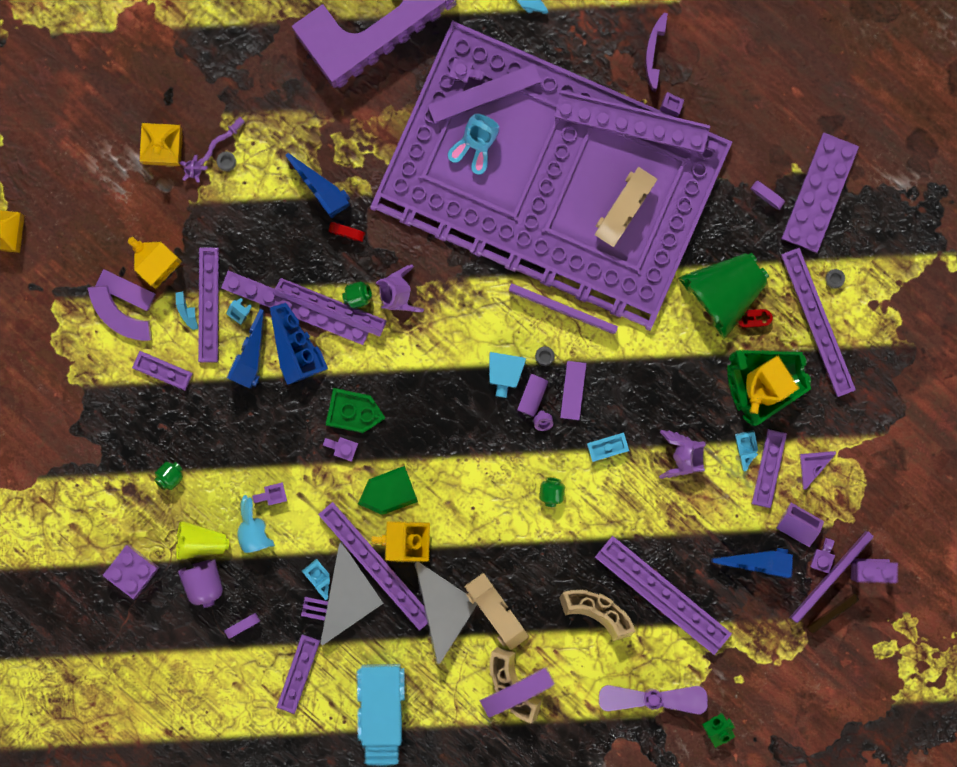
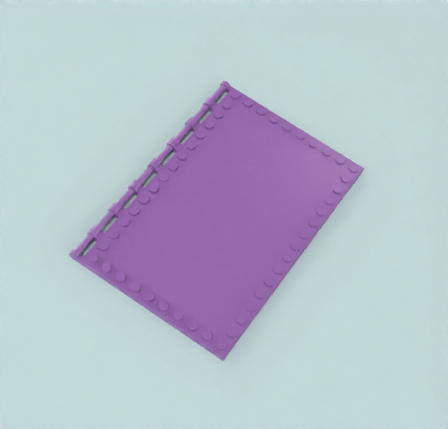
M452 21L370 209L373 211L378 210L400 220V223L407 226L412 225L431 233L437 239L454 243L470 250V253L476 256L486 257L504 265L506 269L523 273L539 280L545 286L555 287L575 296V299L584 303L586 301L610 311V314L614 316L624 317L645 326V329L651 331L732 141L709 132L707 140L719 143L716 152L705 149L703 154L557 119L554 116L561 90L668 116L671 115ZM457 58L473 63V70L484 72L482 82L469 78L468 83L450 78L449 74L454 59ZM535 64L542 81L541 83L434 123L428 108L429 104ZM474 114L485 115L499 125L498 136L488 149L487 169L481 175L475 174L471 168L476 149L470 147L463 158L457 163L451 162L447 155L450 148L463 138L466 125ZM640 167L658 180L616 245L612 247L595 236L598 230L596 224L601 217L605 218L627 185L625 180L631 171L635 173L637 168ZM383 198L404 207L405 210L403 213L379 203L380 199ZM417 213L440 223V225L436 228L414 217ZM451 228L475 238L474 243L450 234ZM486 243L510 253L509 258L507 259L484 249ZM523 259L544 268V274L519 264L520 260ZM558 274L581 285L579 289H576L554 279L555 275ZM591 289L615 299L614 305L590 295ZM626 304L650 314L649 320L625 310Z

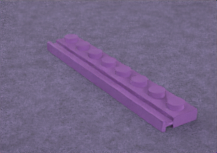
M564 90L560 92L554 116L557 119L703 154L710 130V125Z
M611 536L595 556L597 560L713 655L731 636V632L614 536Z

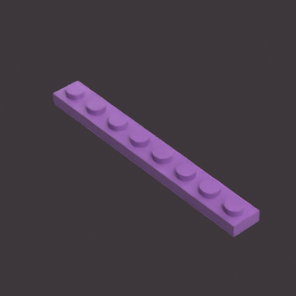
M800 248L781 254L836 396L839 397L855 391L856 389Z
M229 270L221 287L226 291L269 308L286 303L297 319L361 345H364L369 333L274 295V288Z
M334 502L320 512L318 515L418 630L420 631L427 625L428 621L424 605Z

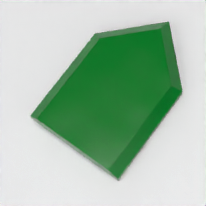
M333 388L326 426L364 433L386 419L370 395Z
M405 466L369 479L358 504L384 515L418 502Z

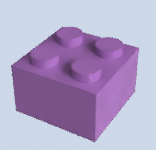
M129 544L123 548L103 576L132 599H136L158 571L159 567Z

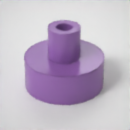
M539 411L538 415L533 419L535 429L539 431L548 430L553 426L552 416L549 413H545V411Z

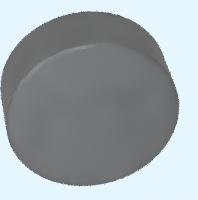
M222 152L217 157V165L223 171H231L236 166V158L230 152Z
M832 269L826 274L825 282L830 288H839L845 282V275L839 269Z
M541 347L536 351L535 359L538 364L548 366L554 360V352L549 347Z

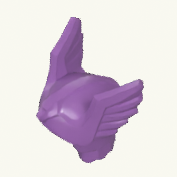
M412 264L376 282V285H379L380 298L383 303L382 308L424 312L423 308L408 305L411 288L402 277L414 267Z
M670 430L668 432L660 431L670 444L678 445L673 454L678 468L661 474L659 476L660 479L705 471L703 464L705 441H692L689 437Z

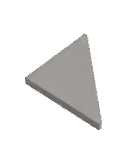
M342 542L338 547L321 645H324L383 604Z
M417 561L415 568L430 629L435 660L437 664H440L477 606V603L472 604L466 593Z

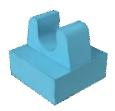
M242 298L237 301L234 300L226 312L228 316L240 325L246 320L251 309L250 304L246 308L241 305Z

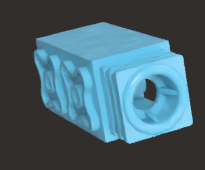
M362 664L361 669L357 670V701L361 702V708L358 709V741H362V746H365V764L388 766L399 763V745L402 742L401 701L405 699V669L401 668V664Z

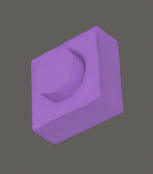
M667 92L663 98L660 111L678 117L684 100Z

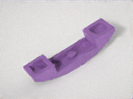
M663 13L656 22L646 49V76L649 86L654 92L657 90L660 71L652 69L657 35L664 36L668 13Z
M547 667L481 699L480 702L489 718L555 685V682Z

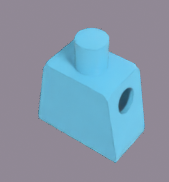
M490 352V384L497 385L495 396L507 398L508 387H517L526 358Z

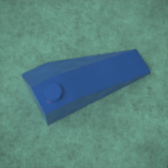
M287 153L285 155L331 219L350 206L348 202L350 198L344 190L340 191L338 187L291 154Z
M283 303L271 307L270 312L279 364L287 385L327 370L328 367L318 346L314 347L309 340L310 335L307 332H303L299 326V320L289 306Z
M262 309L259 310L250 328V336L242 344V354L236 356L227 375L228 379L250 389L252 386L256 387L260 379L258 373L265 311Z
M777 548V551L711 558L712 563L791 578L793 555L788 554L786 549Z

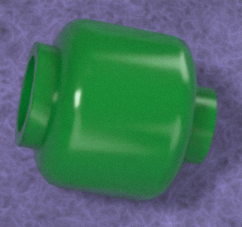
M362 281L347 285L345 293L342 294L343 301L353 309L368 305L370 299H372L370 286Z
M165 462L155 471L156 478L154 481L161 489L172 490L183 480L181 473L183 469L176 462L173 464Z
M546 478V481H543L540 485L539 499L547 507H556V504L563 502L565 485L561 483L560 479Z

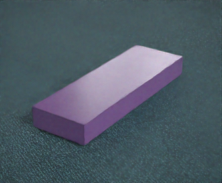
M104 269L95 285L108 286L110 294L146 311L149 310L156 295Z
M139 351L132 367L185 391L193 373L142 351Z
M567 361L560 418L580 419L586 363Z

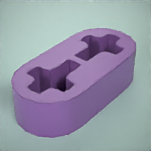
M755 181L750 188L756 195L778 210L785 203L779 195L759 181Z
M254 613L224 630L228 639L260 622V619Z

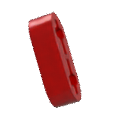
M331 222L328 230L333 234L363 242L365 232L334 222Z
M767 309L747 310L745 312L746 317H753V320L747 321L746 324L739 320L737 324L742 328L765 327L771 324L773 316ZM762 313H765V316H769V319L763 323L762 320H756V317H760Z

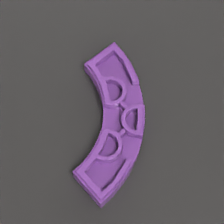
M108 286L88 287L91 303L98 316L107 326L131 339L152 340L150 321L138 320L122 313L114 303Z

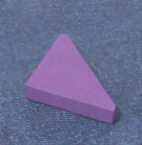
M836 451L800 454L803 490L807 489L833 456L836 455Z

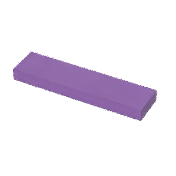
M767 429L751 503L753 505L771 508L787 433Z
M301 635L276 708L295 714L320 640Z

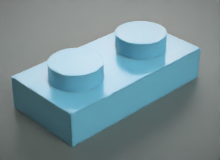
M624 433L587 443L592 462L629 451Z

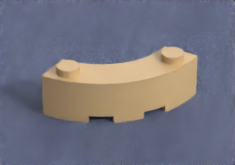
M640 167L637 168L635 173L631 171L625 180L627 185L605 218L601 217L596 224L598 230L595 236L614 247L658 179Z
M484 573L465 586L469 592L466 596L472 604L476 602L498 632L499 636L497 639L503 647L507 645L512 650L529 638V635L511 610L506 611L509 607Z
M571 590L563 592L559 597L565 615L581 614L594 618L607 629L613 641L630 637L636 632L633 623L625 611L621 610L613 603L614 601L604 595H598L587 590Z
M500 647L495 648L491 652L490 675L492 676L496 692L519 681L514 665L515 652ZM531 697L509 709L518 718L532 724L538 718L542 700Z

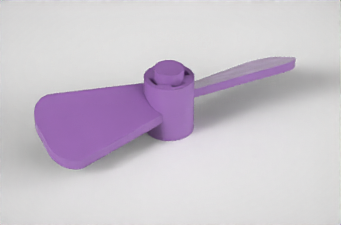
M606 685L599 692V706L604 711L647 706L652 710L665 707L702 714L706 711L708 705L707 693L701 686L662 692L651 688L643 692Z

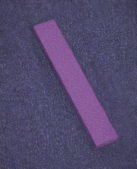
M535 64L431 103L428 105L434 123H438L539 84L542 81Z
M199 248L198 362L218 363L219 248Z
M282 278L279 280L273 293L379 337L387 323L385 319L357 308L353 309L345 303Z
M511 283L509 292L611 334H615L618 326L515 284Z
M865 531L789 618L798 623L872 540L873 535Z

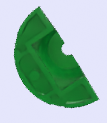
M745 253L678 278L689 294L691 292L694 294L713 319V326L723 339L730 334L768 284V273L764 268H759L756 264L758 261L752 253Z
M737 350L732 352L729 357L731 365L727 366V375L731 395L738 411L741 410L745 414L743 415L744 420L752 426L759 425L811 390V378L804 371L807 361L803 352ZM778 356L799 389L770 406L759 404L758 414L750 413L752 403H750L747 393V374Z

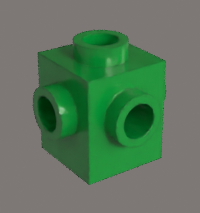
M722 713L702 724L715 748L735 738L732 731L735 727L730 718L726 720Z

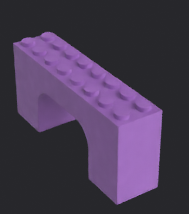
M403 0L397 8L360 33H348L341 29L322 4L292 25V29L333 88L337 86L340 88L348 82L347 79L352 75L356 77L362 73L366 65L369 64L371 66L379 60L378 57L383 53L387 55L395 49L394 45L399 42L401 44L410 38L409 35L414 31L417 33L425 28V23L429 20L433 22L441 16L440 13L442 11L452 9L458 0Z

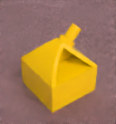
M142 123L140 162L147 165L181 166L183 128L180 125Z
M0 210V251L20 253L24 215L22 213Z
M134 237L128 240V243L134 250V270L155 289L182 262L162 242L142 243Z
M778 356L747 374V393L750 403H752L750 413L758 414L759 404L770 406L799 389Z
M387 521L386 535H382V537L372 536L371 544L385 546V559L389 561H429L430 523Z

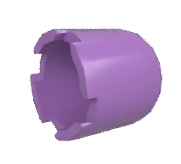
M215 559L193 564L194 568L186 570V567L180 569L178 573L188 600L195 605L203 604L204 608L214 605V600H217L223 591Z

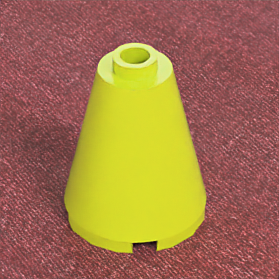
M185 521L179 522L176 559L183 560L224 554L225 550L229 549V538H226V534Z

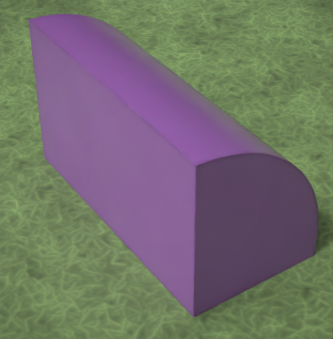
M531 374L517 411L535 417L549 381Z
M790 503L776 529L810 547L821 532L824 521L797 505Z

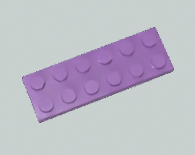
M826 133L822 134L782 235V240L812 252H818L859 146Z

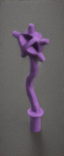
M241 117L232 126H228L229 130L227 133L217 136L216 139L212 140L209 150L199 161H197L198 155H194L193 160L187 163L180 161V164L184 166L185 176L182 178L183 181L190 177L195 178L197 183L200 182L199 175L201 171L208 169L207 166L201 165L209 160L218 142L225 140L233 133L237 134V130L245 122Z

